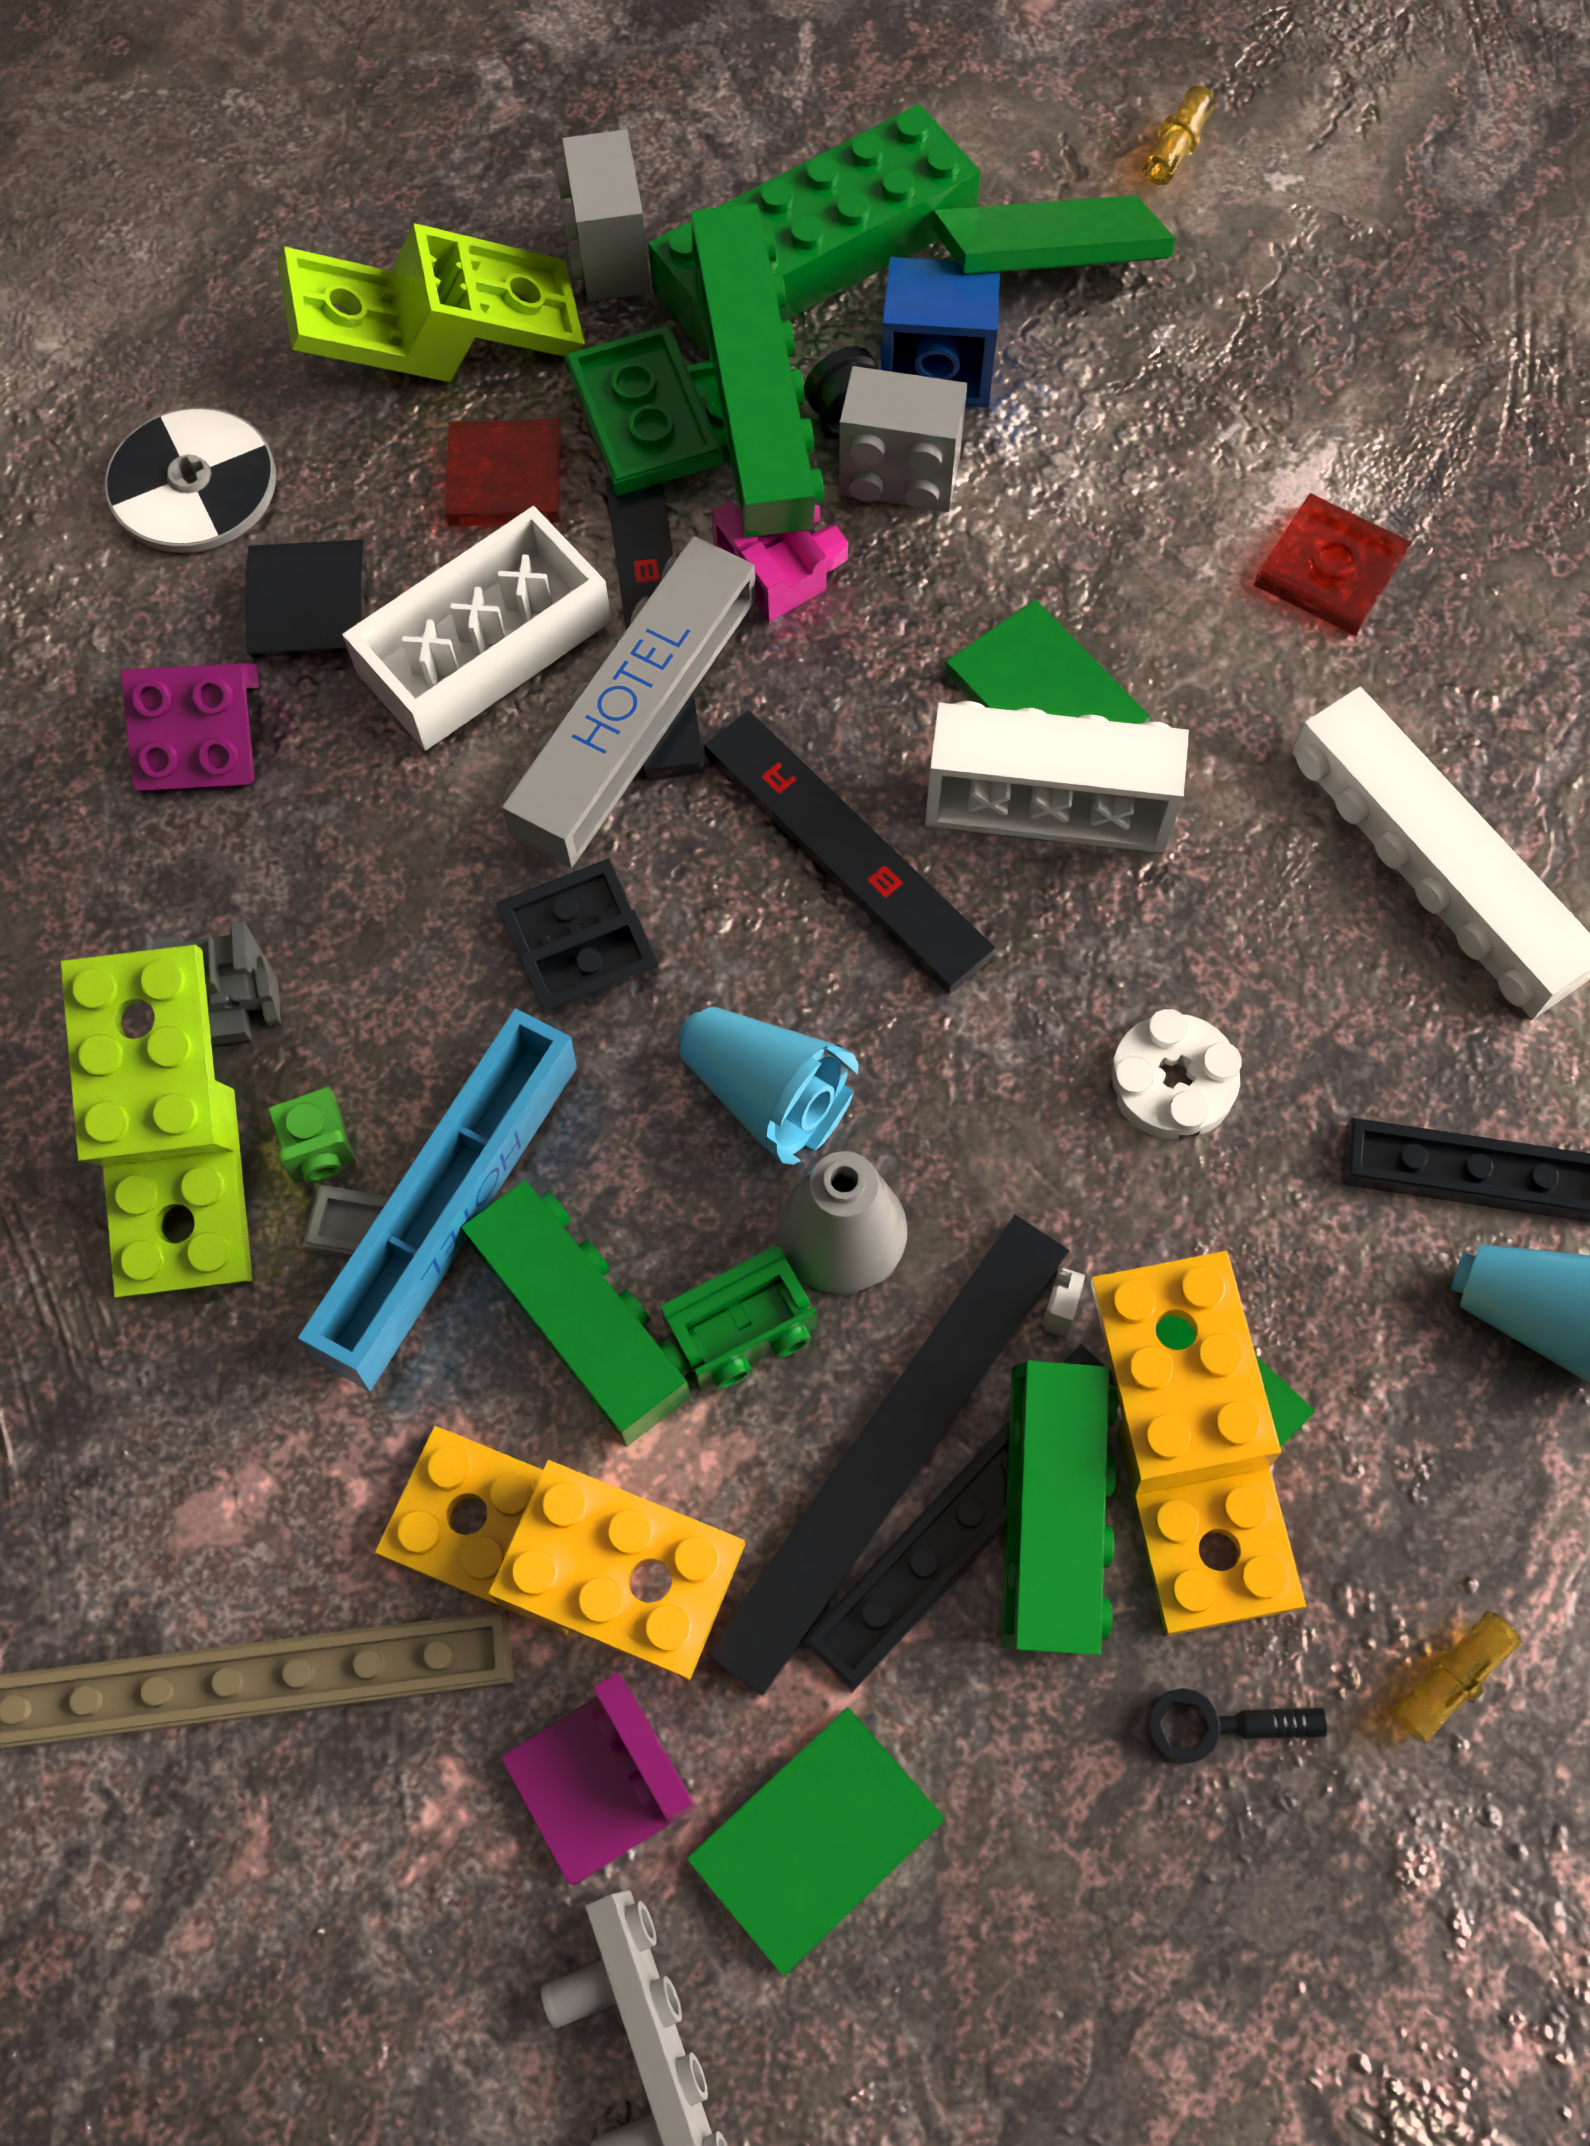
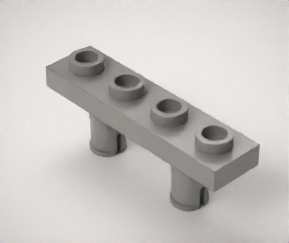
M631 1890L611 1894L585 1905L600 1950V1960L542 1985L541 1997L544 2010L552 2027L558 2029L579 2019L616 2006L620 2012L651 2107L650 2115L592 2139L590 2146H728L719 2131L711 2132L702 2105V2101L708 2098L705 2076L697 2057L693 2053L685 2054L676 2027V2023L682 2020L681 2006L676 1990L667 1976L659 1977L650 1950L651 1947L656 1945L657 1940L654 1924L648 1909L642 1901L634 1902Z

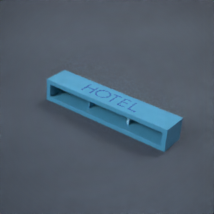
M516 1008L514 1009L298 1336L299 1341L313 1361L371 1392L468 1240L461 1227L489 1207L577 1069L571 1036Z

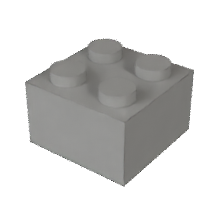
M628 129L562 138L565 162L556 163L555 168L560 199L571 198V204L561 205L566 239L567 241L577 240L578 245L568 246L573 281L584 279L587 302L650 294L651 287L643 211Z
M852 366L840 419L839 495L854 497L864 502L880 501L906 505L918 510L933 509L949 512L960 460L967 383Z

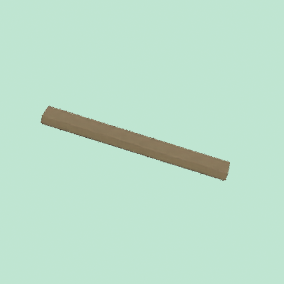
M505 1610L0 1675V1751L514 1685L509 1613Z

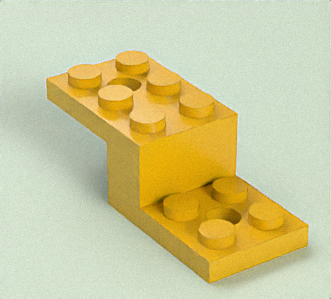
M1228 1251L1092 1277L1091 1288L1123 1416L1117 1431L1118 1440L1165 1635L1171 1636L1303 1610L1307 1606L1270 1467L1281 1454V1449ZM1170 1316L1185 1319L1194 1331L1195 1341L1191 1346L1182 1350L1167 1348L1159 1341L1156 1335V1325L1163 1318ZM1211 1533H1220L1227 1536L1237 1549L1235 1566L1226 1571H1216L1206 1566L1199 1555L1200 1540Z
M434 1426L375 1553L381 1558L566 1636L570 1630L690 1681L745 1547V1540L548 1460L544 1470ZM466 1499L481 1500L487 1507V1519L483 1527L469 1535L456 1533L451 1524V1514L455 1506ZM656 1563L661 1564L670 1572L672 1579L671 1587L668 1593L659 1601L651 1603L640 1601L632 1594V1576L644 1564Z

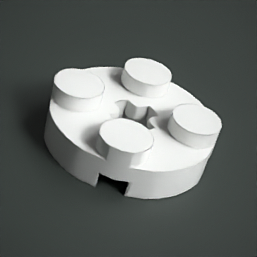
M1163 1009L1156 1012L1150 1019L1135 1025L1121 1040L1111 1066V1081L1113 1079V1087L1117 1094L1116 1102L1127 1120L1138 1129L1154 1137L1177 1139L1179 1135H1192L1199 1132L1198 1135L1207 1133L1224 1120L1236 1100L1240 1088L1242 1058L1238 1049L1231 1045L1229 1040L1208 1022L1194 1016L1182 1015L1173 1009ZM1166 1064L1170 1066L1178 1064L1187 1070V1077L1192 1080V1084L1188 1086L1185 1083L1179 1082L1173 1089L1167 1087L1163 1083L1166 1073L1160 1067Z

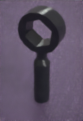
M1180 1688L1168 1691L1153 1702L1147 1713L1145 1729L1149 1743L1158 1755L1169 1762L1184 1765L1205 1758L1214 1750L1220 1735L1236 1734L1243 1739L1326 1737L1327 1718L1324 1708L1241 1710L1234 1716H1218L1216 1708L1207 1697L1195 1690ZM1171 1704L1194 1707L1205 1729L1194 1749L1171 1746L1160 1724Z

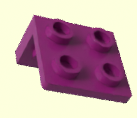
M222 664L120 670L134 789L157 790L248 785L254 782L246 689L260 688L257 664Z
M619 1672L593 1687L597 1697L503 1756V1763L566 1881L570 1885L581 1883L697 1808L627 1682Z

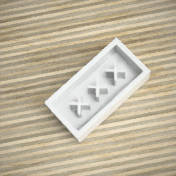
M532 506L342 635L358 676L426 751L612 622L606 581L537 508Z
M961 701L955 704L939 702L930 768L925 826L1165 853L1184 797L1189 730L1171 728L1161 722L1151 721L1132 724L1108 721L1106 718L1098 715H1083L1077 718L1050 715L1035 708H1022L1013 711L986 708L972 701Z

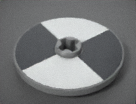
M185 408L170 411L146 421L133 430L120 443L112 455L106 471L105 492L108 504L117 522L137 541L149 547L167 552H199L216 548L236 539L260 519L269 506L274 494L276 467L264 437L252 424L243 418L214 408ZM195 475L198 479L193 483L187 484L184 478Z

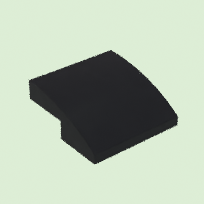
M358 539L249 545L245 584L247 654L252 658L349 652L342 634L366 618L365 599H369L365 541Z
M611 858L496 902L497 909L543 1014L659 967L636 910H632Z

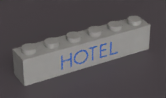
M696 536L691 538L681 554L675 553L670 557L663 570L660 584L650 598L645 596L638 602L633 611L629 628L619 641L614 640L607 646L601 657L599 670L588 686L581 685L575 691L564 720L556 731L551 730L547 732L541 739L536 750L535 761L523 778L516 777L506 789L502 800V811L510 837L571 869L573 868L757 599L755 564Z

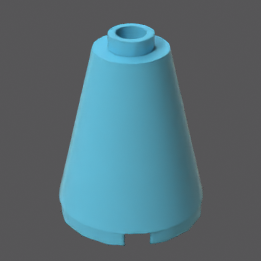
M708 1007L701 1012L693 1013L681 1027L678 1038L681 1059L764 1149L781 1163L793 1165L800 1162L801 1160L793 1154L804 1146L815 1152L838 1126L851 1102L854 1091L845 1086L848 1069L858 1075V1063L854 1054L842 1046L717 1007Z
M1486 1244L1480 1245L1476 1256L1463 1252L1451 1290L1463 1294L1460 1307L1590 1384V1255Z

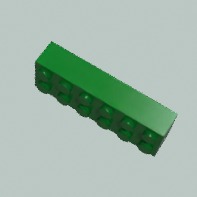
M919 103L718 207L752 203L759 204L763 227L772 226L774 232L776 262L770 263L772 274L781 273L783 277L785 309L779 311L781 321H787L889 267L890 257L906 258L940 240L932 229L934 210L978 207L981 171ZM691 221L648 242L652 290L708 360L711 361L691 250Z

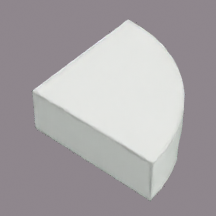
M1062 1268L1061 1271L1058 1270L1041 1325L1044 1326L1043 1331L1066 1337L1076 1312L1085 1279L1084 1274Z

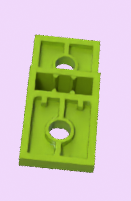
M413 223L390 271L285 246L277 261L291 349L294 351L451 382L475 337L560 356L581 350L585 344L564 259ZM332 304L342 306L345 314L337 310Z
M197 945L61 961L78 1161L103 1167L114 1297L126 1298L252 1282L235 1093L233 1088L216 1081L214 1076L202 949ZM137 1003H148L154 1012L152 1029L141 1038H128L122 1028V1018L126 1010ZM183 1205L191 1211L194 1217V1229L186 1240L180 1243H173L164 1235L162 1229L163 1219L172 1208Z

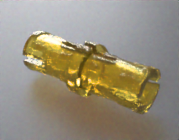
M1197 85L1190 87L1173 116L1169 115L1160 126L1158 141L1142 163V171L1148 170L1145 176L1152 183L1157 185L1170 183L1184 157L1192 154L1200 143L1201 130L1217 106V100L1210 101L1213 99L1214 94L1208 88Z
M1487 1610L1481 1619L1448 1653L1440 1650L1431 1659L1430 1665L1432 1669L1398 1704H1395L1390 1710L1392 1715L1412 1737L1426 1745L1446 1720L1466 1701L1474 1703L1484 1693L1482 1684L1504 1660L1523 1644L1521 1637L1502 1617Z

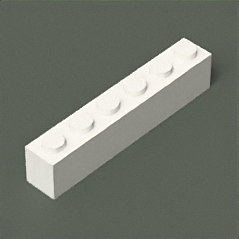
M1361 686L1304 722L1292 751L1303 774L1310 780L1317 781L1334 799L1341 816L1347 822L1357 825L1371 840L1380 859L1388 867L1397 869L1415 889L1416 896L1422 906L1429 912L1437 914L1454 932L1461 949L1472 959L1481 962L1498 981L1502 994L1510 1003L1521 1007L1533 1020L1589 981L1590 933Z

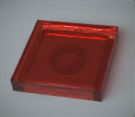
M560 419L449 422L445 517L448 526L505 525L532 506H535L550 523H560L562 428Z
M1309 493L1257 573L1254 586L1357 636L1407 556L1413 542Z

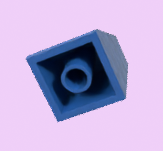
M890 257L882 325L881 370L967 383L965 405L989 407L998 332L1000 272L965 275L956 261Z

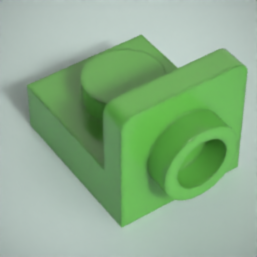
M330 1086L269 1107L281 1147L278 1155L282 1166L294 1183L301 1181L315 1183L328 1180L336 1176L343 1166L356 1162L335 1094Z

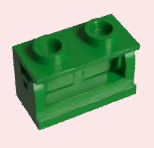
M779 1244L660 1306L664 1324L679 1352L692 1370L690 1373L700 1391L714 1384L717 1390H723L741 1382L753 1372L751 1364L772 1353L780 1359L799 1351L812 1340L810 1333L817 1330V1311L815 1307L808 1309V1306L811 1305Z

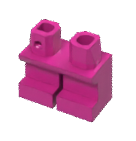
M732 501L711 510L714 545L755 564L757 598L755 604L768 622L775 620L825 591L826 573L848 560L847 539L836 525H830L813 535L808 530L744 538L740 511ZM815 505L814 523L820 521L819 505Z

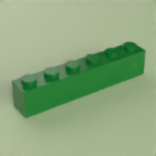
M758 203L692 210L691 250L744 538L813 529L815 505L824 504V486L820 468L810 469L808 455L814 454L813 428L810 418H800L798 406L804 405V384L801 370H791L789 357L795 356L794 333L791 321H781L779 310L785 309V289L782 274H772L770 263L776 262L772 226L763 227Z

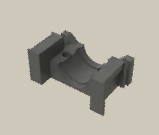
M245 921L231 922L230 935L218 937L209 935L208 938L184 941L181 936L153 940L148 932L144 933L145 951L197 945L202 949L212 1046L242 1041L252 1042L250 1010L263 1009L268 1026L281 1025L278 979Z

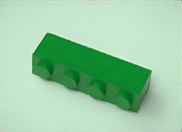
M525 1179L461 1228L477 1255L628 1447L691 1397L687 1380L684 1377L692 1370L681 1353L668 1339L658 1345L643 1327L651 1319L636 1297L628 1289H625L618 1295L603 1277L611 1269L595 1246L588 1239L578 1245L564 1227L571 1222V1219L550 1191H546L539 1197Z
M1031 1360L1012 1367L1001 1648L1101 1655L1102 1640H1108L1110 1636L1112 1606L1110 1599L1103 1597L1104 1568H1109L1113 1560L1114 1534L1112 1527L1105 1525L1106 1497H1111L1114 1492L1116 1463L1114 1456L1107 1454V1430L1116 1421L1118 1395L1115 1385H1109V1367Z

